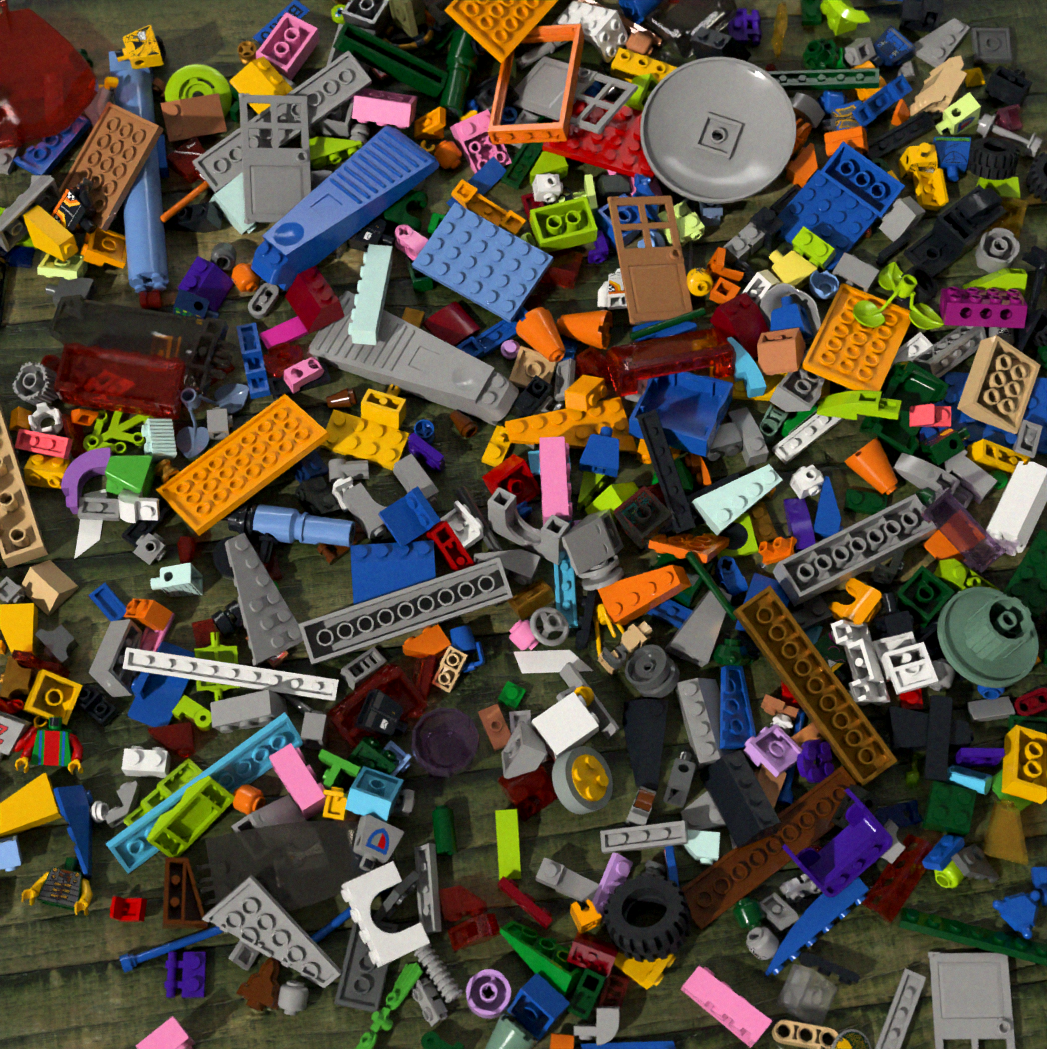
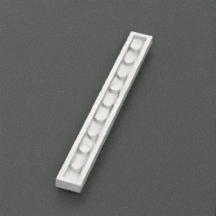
M919 332L898 349L890 369L897 362H913L914 358L933 346V344ZM848 388V389L845 390L844 392H846V391H854V390ZM816 413L776 444L772 451L786 465L844 418L817 415Z
M127 647L122 668L258 690L269 689L272 692L331 701L336 700L339 681L330 678Z

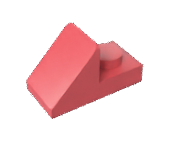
M934 404L910 406L909 427H951V406H934Z

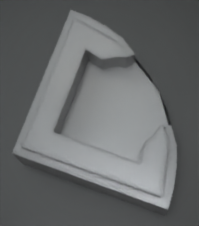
M911 61L903 64L898 70L896 78L903 74L907 82L915 81L916 76Z

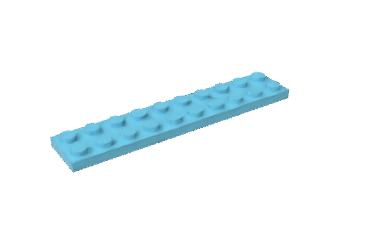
M284 712L105 844L129 874L160 851L147 841V837L160 815L173 809L180 802L188 787L210 776L233 794L236 788L252 783L273 767L269 756L290 743L294 748L302 746L301 736Z

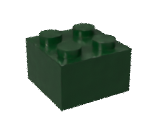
M922 565L897 592L895 599L898 608L902 611L908 610L909 614H912L914 621L925 629L951 599L955 591Z
M933 781L929 786L921 828L965 838L970 831L977 791Z

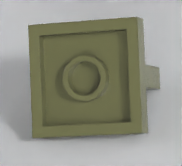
M388 0L394 25L410 37L417 36V26L427 22L423 1Z

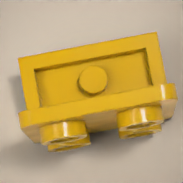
M618 951L614 965L647 990L651 986H657L664 977L662 971L665 967L669 968L676 957L670 953L667 955L668 958L663 960L659 958L655 959V962H648V960L638 962L635 961L634 957L629 959Z

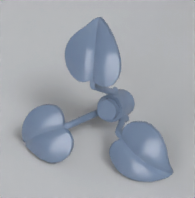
M181 378L157 379L156 383L157 394L164 407L176 410L180 408L183 402L190 412L193 427H184L178 432L176 437V444L186 458H193L201 454L207 448L210 441L208 430L205 427L197 428L193 412L194 409L199 407L201 400L215 406L219 405L223 409L227 408L228 414H234L244 407L249 394V387L246 385L227 384L216 390L214 396L217 401H213L202 394L197 395L195 390L190 388L188 382Z

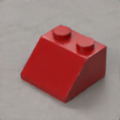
M515 454L482 476L492 495L500 487L516 496V505L524 501L529 502L541 493V489L527 463Z

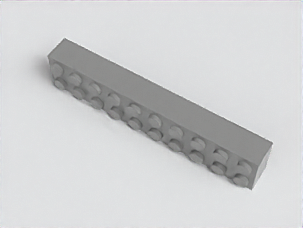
M500 557L298 625L312 665L513 599V595Z

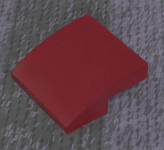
M456 301L445 306L423 322V326L431 335L454 347L471 336L478 334L480 331V327Z

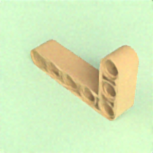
M788 1020L779 1021L772 1029V1036L776 1042L809 1049H831L832 1045H826L823 1042V1035H830L833 1042L838 1036V1033L831 1028ZM778 1027H786L789 1032L788 1037H781L778 1034ZM802 1030L810 1033V1041H803L801 1039L800 1032Z

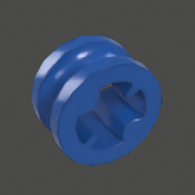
M505 107L501 123L503 125H514L517 120V111L512 107ZM509 114L512 115V118L506 119V116L508 117Z
M526 501L517 505L518 514L522 519L528 517L533 511L531 507H528Z

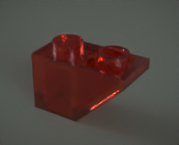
M461 885L439 890L445 920L449 919L450 922L462 919V916L471 914V917L483 915L484 911H487V903Z

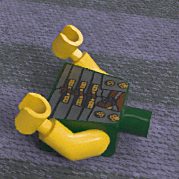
M67 857L63 869L52 867L30 889L22 892L21 901L24 902L25 899L29 898V905L33 906L37 897L41 904L75 911V915L84 910V915L87 916L93 893L86 877L82 873L76 872L79 861Z

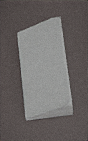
M1008 696L966 703L971 723L1008 718L1009 715L1016 714Z

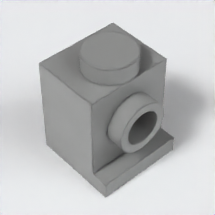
M870 37L857 38L855 42L845 47V60L850 65H861L876 55Z

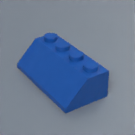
M844 141L820 171L821 175L870 209L881 220L887 213L892 211L894 208L893 204L900 198L905 188V185Z

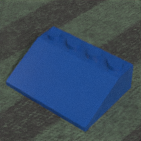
M434 540L410 542L403 547H400L398 543L350 545L353 605L436 578Z

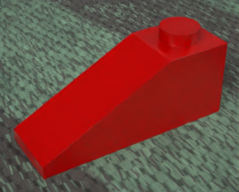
M440 521L424 533L428 541L434 540V550L452 572L475 565L447 521Z

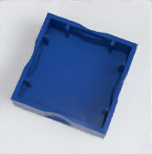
M657 362L647 382V388L641 398H639L629 418V435L644 439L636 416L656 409L669 447L706 457L731 404L733 383L709 376L696 375L684 369Z

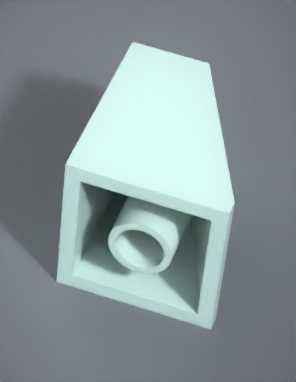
M242 172L215 193L209 201L223 213V217L241 235L246 231L249 234L258 227L256 223L244 224Z

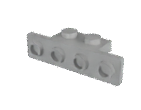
M571 662L566 663L559 673L569 686V689L559 693L556 698L558 701H561L580 686L590 688ZM594 694V700L586 709L589 713L593 712L600 721L598 723L599 729L606 739L609 740L619 730V727Z

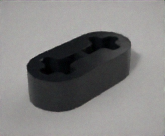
M601 66L596 71L600 74L612 77L609 71L603 66ZM599 82L602 88L606 85L605 83ZM615 86L607 93L612 100H615L622 94L621 90Z

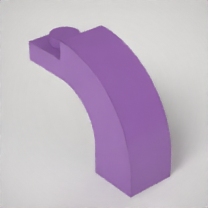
M98 448L85 452L78 456L66 469L62 478L61 489L66 496V506L70 508L73 514H78L79 501L85 483L95 476L105 475L109 458L114 456L111 448Z

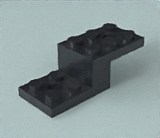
M978 185L938 216L933 229L906 249L903 255L914 266H920L928 271L934 279L971 250L976 238L1002 218L1007 211L1000 205L986 210L981 217L970 220L965 217L957 206L973 194L984 190ZM933 252L936 254V258H929L926 253Z

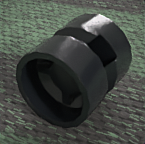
M236 600L226 605L224 611L219 610L210 616L225 639L235 633V628L241 629L244 627L239 603ZM230 614L236 619L233 623L228 617Z

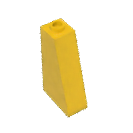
M47 773L41 774L0 803V839L62 818L53 791L54 788Z

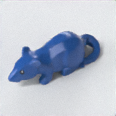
M635 174L634 186L637 189L633 197L656 196L649 186V183L652 181L651 178ZM645 205L647 217L655 222H662L657 216L659 205Z

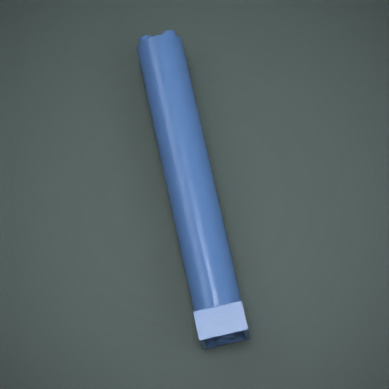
M115 51L108 52L111 76L118 78V86L114 88L115 105L155 123L152 67L132 69L129 59L118 62ZM157 142L123 201L129 285L135 289L136 293H145L146 291L153 290L164 291L169 282L164 222L160 220V216L163 214Z

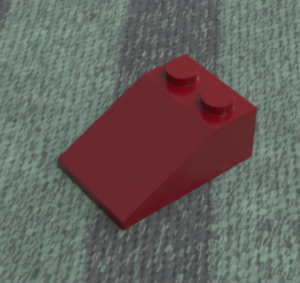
M744 292L719 305L712 315L710 322L726 340L728 337H732L755 360L758 358L757 344L761 333L769 332V329L757 304Z

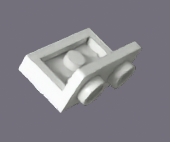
M457 500L454 502L455 508L440 518V520L448 522L466 550L484 537V526L480 519L474 518L471 515V511L465 504L462 505Z

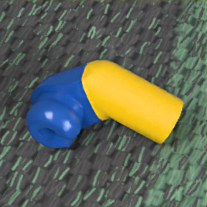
M470 99L466 102L467 113L458 118L459 122L478 114L479 106L476 104V100Z

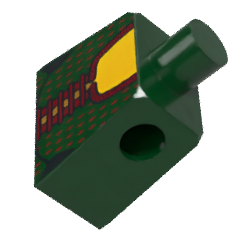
M966 427L957 431L946 428L918 443L926 460L940 465L965 449L963 441L970 438V434Z

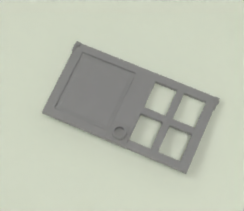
M543 56L514 89L520 99L511 105L559 121L569 64ZM579 68L574 103L578 100L589 105L577 118L571 117L570 125L600 135L610 120L636 92L638 86L586 68ZM595 80L606 84L595 98L583 95L588 87L593 85ZM613 86L625 90L614 104L601 101ZM596 106L608 110L596 125L584 121Z
M239 93L244 224L277 223L311 193L307 96L250 95V93ZM247 103L270 104L271 123L248 122ZM277 104H300L301 123H278ZM248 129H271L272 148H249ZM278 129L301 130L302 148H279Z
M928 952L935 1049H944L943 1040L971 1039V1049H979L978 1039H1006V1048L1015 1049L1008 956L999 953Z

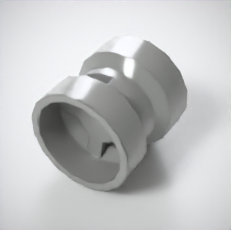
M362 124L352 125L349 140L361 141L362 146H364L368 142L367 138L369 137L370 129Z

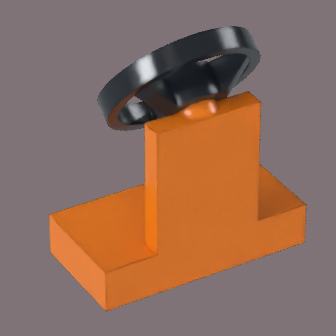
M718 247L706 267L712 280H718L722 277L734 284H738L741 281L748 285L750 281L745 278L751 275L752 280L755 276L750 265L743 260H736L732 264V269L724 268L726 249ZM737 264L743 265L748 271H746L742 267H739Z

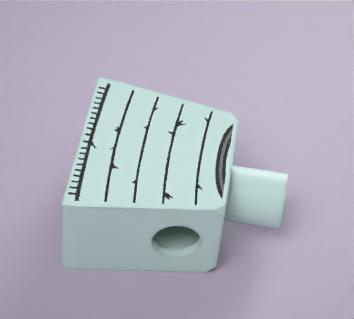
M191 563L163 567L160 569V577H153L150 581L152 590L162 589L170 597L203 595V575Z

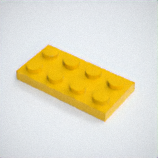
M333 410L326 427L330 438L322 443L320 448L361 461L368 460V463L393 470L394 464L402 458L410 434Z

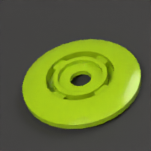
M193 64L179 69L171 76L165 89V102L192 98L195 92H202L204 96L219 93L225 119L231 108L232 94L230 85L219 71L210 66ZM198 79H202L214 86V88H211L205 82L198 81Z

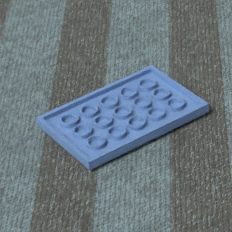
M454 203L412 263V267L512 323L554 261V258L463 206Z

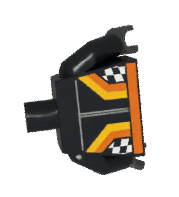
M84 177L83 183L77 185L79 189L66 188L50 214L73 235L76 233L83 234L85 231L92 234L97 229V224L92 221L96 215V209L93 207L90 195L93 182Z

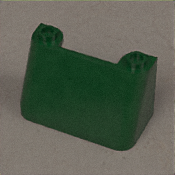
M911 361L895 363L888 372L880 391L882 392L881 398L902 401L898 420L865 416L859 432L872 439L877 437L880 443L901 453L915 454L920 446L916 435L921 427H909V407L943 401L947 395L949 384Z

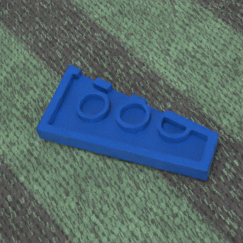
M73 113L56 127V131L43 136L39 144L35 147L33 145L26 149V154L22 157L17 156L13 161L17 166L34 175L48 176L92 124L89 119Z
M725 665L721 668L720 749H745V742L750 737L754 736L756 738L757 736L743 666Z

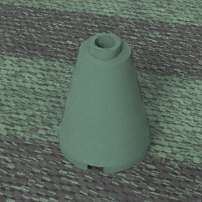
M503 1013L485 1049H532L538 1041L533 1039L534 1036L516 1020L513 1023L508 1020L510 1016Z

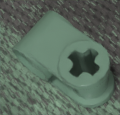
M772 403L759 427L766 444L774 441L790 413L775 408ZM763 430H769L771 433H766Z

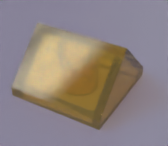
M999 195L1003 200L1001 206L1007 212L1002 218L986 229L984 233L992 231L994 228H1004L1011 231L1015 238H1019L1028 200Z

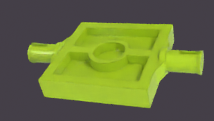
M214 632L210 633V646L194 649V658L238 664L237 646L220 645L219 632H215V636ZM196 680L197 691L208 690L214 692L215 701L223 700V691L240 688L238 686Z

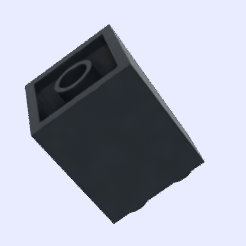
M702 26L690 39L696 60L709 57H729L747 62L751 57V53L732 36Z

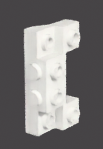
M843 619L832 623V638L837 644L844 646L846 658L852 672L853 682L848 683L850 687L849 695L856 704L862 706L870 703L880 706L890 702L867 623L864 622L861 625H857L854 622Z

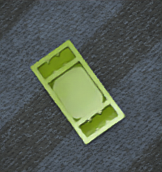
M210 776L197 781L185 790L180 802L173 809L160 815L152 827L147 841L168 857L178 858L234 801V795Z

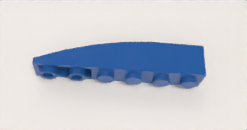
M859 877L835 897H827L822 893L804 911L787 933L765 972L767 977L772 973L776 976L785 968L783 963L788 959L794 961L801 954L800 949L806 945L809 948L818 940L816 935L821 931L824 934L835 926L832 922L839 917L842 920L851 912L849 907L854 903L858 906L867 898L865 894L869 889Z

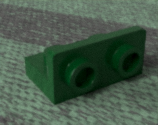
M367 735L362 738L361 742L347 758V761L361 767V769L365 766L388 775L393 772L399 762L395 753L388 749L385 750L380 746L378 740Z

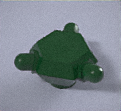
M724 638V644H719L717 649L712 651L709 660H715L716 663L724 665L745 666L747 663L752 664L755 658L747 652L745 646H741L740 639Z

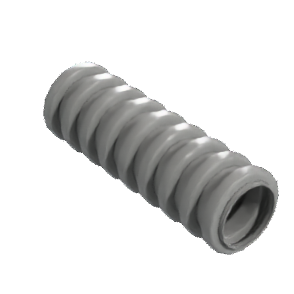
M428 943L418 948L414 956L419 958V963L422 962V968H426V974H430V980H434L433 984L438 986L437 990L442 992L441 996L446 998L445 1002L451 1003L459 998L463 991L458 989L459 985L454 983L455 979L450 977L451 973L446 971L447 967H443V961H439V955L434 954L435 950L431 949L432 945Z

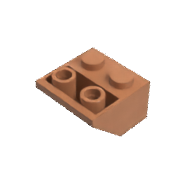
M799 328L761 333L757 350L758 365L762 376L793 373L799 370L806 349Z

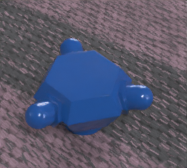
M1035 890L1030 894L1018 893L1006 896L1002 901H993V908L999 910L1001 917L1015 931L1019 930L1025 939L1032 937L1031 929L1036 925L1039 910L1037 901L1041 897L1039 891Z

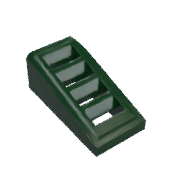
M404 256L414 293L432 290V278L414 269L411 265L414 260Z

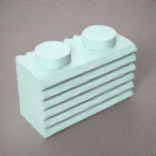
M148 418L141 428L142 436L146 438L144 454L153 456L151 462H161L164 459H170L173 462L177 455L172 418Z

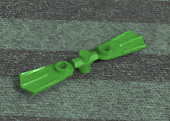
M415 962L414 964L405 965L394 984L395 987L386 998L387 1008L383 1007L381 1012L376 1011L372 1014L371 1019L374 1023L370 1027L371 1031L363 1034L360 1043L354 1049H373L377 1041V1031L382 1029L388 1031L391 1029L393 1021L389 1018L390 1010L396 1009L423 973L419 963Z

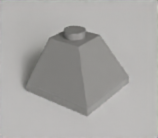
M521 720L501 752L503 775L506 779L537 770L540 763H544L547 758L548 752L546 751L545 741Z

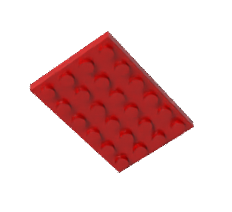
M604 99L601 100V101H605V102L614 104V102H611V101H607V100H604ZM577 100L573 105L571 117L577 118L589 104ZM624 105L605 126L604 131L600 135L570 125L567 141L544 142L542 146L543 151L630 177H634L635 174H641L646 178H651V183H653L655 173L647 163L641 145L640 123L642 111ZM596 106L584 121L596 125L608 110ZM553 119V121H552V123L559 122L558 120H555V119Z

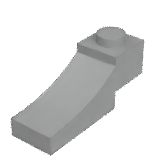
M545 857L535 880L587 904V899L591 902L593 901L599 886L598 883Z

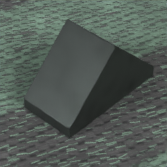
M601 175L594 187L598 208L608 204V197H619L624 193L626 195L632 193L627 175Z

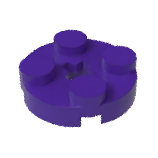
M814 739L807 740L802 744L801 747L804 748L797 756L798 771L802 777H806L808 782L820 783L834 772L830 744Z

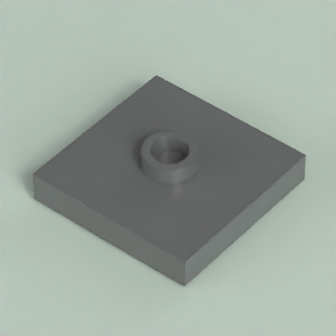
M1009 28L971 29L973 63L1012 62Z

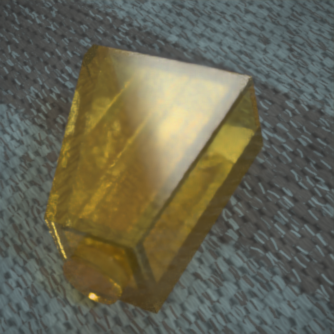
M1001 799V802L995 800L982 847L983 853L988 856L1028 865L1029 861L1018 807L1014 805L1015 802L1007 799Z

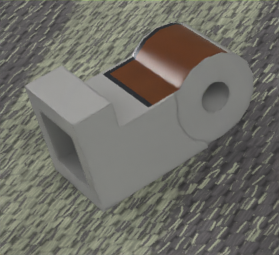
M640 786L626 819L627 825L632 827L646 825L656 791Z

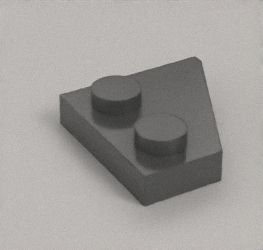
M975 843L951 857L966 877H974L978 880L988 878L990 883H994L1000 878L985 858L984 852Z

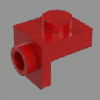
M113 896L110 906V918L121 922H144L147 900L143 898Z

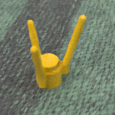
M604 603L593 609L595 615L592 617L595 626L598 657L602 653L599 622L601 625L607 624L612 637H616L612 621ZM616 624L620 632L623 634L625 632L623 626Z

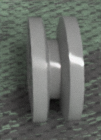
M614 555L578 575L580 578H585L582 581L583 589L596 590L620 580L624 576V571L621 567H616L620 563L618 556Z

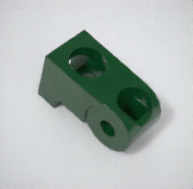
M432 1031L425 1033L421 1039L423 1049H465V1046L456 1041L454 1046L440 1039L437 1033Z

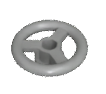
M542 607L532 614L530 629L533 636L539 642L548 646H557L567 639L569 623L559 610L552 607ZM539 616L544 623L542 634L538 632L536 627V620ZM553 631L563 632L558 639H547L549 633Z

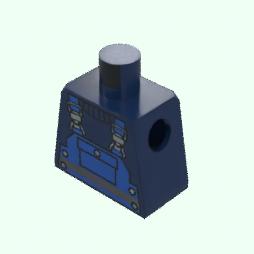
M890 25L874 43L873 47L876 55L873 56L870 62L875 68H879L882 65L887 71H892L914 57L916 46Z

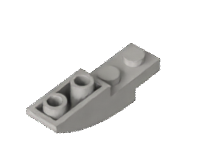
M901 453L892 468L893 471L919 489L923 490L929 487L942 495L946 503L956 510L961 509L964 512L974 496L960 486V480L950 473L948 474L943 469L912 455Z

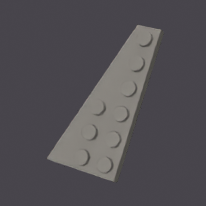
M245 533L225 542L230 567L233 569V581L239 595L237 598L244 628L247 629L249 637L248 645L253 654V666H256L303 643L304 640L296 619Z
M252 874L202 918V920L208 923L210 921L219 926V929L225 933L229 932L235 935L241 942L264 955L272 956L281 961L282 965L297 970L303 977L323 988L327 987L341 975L342 971Z

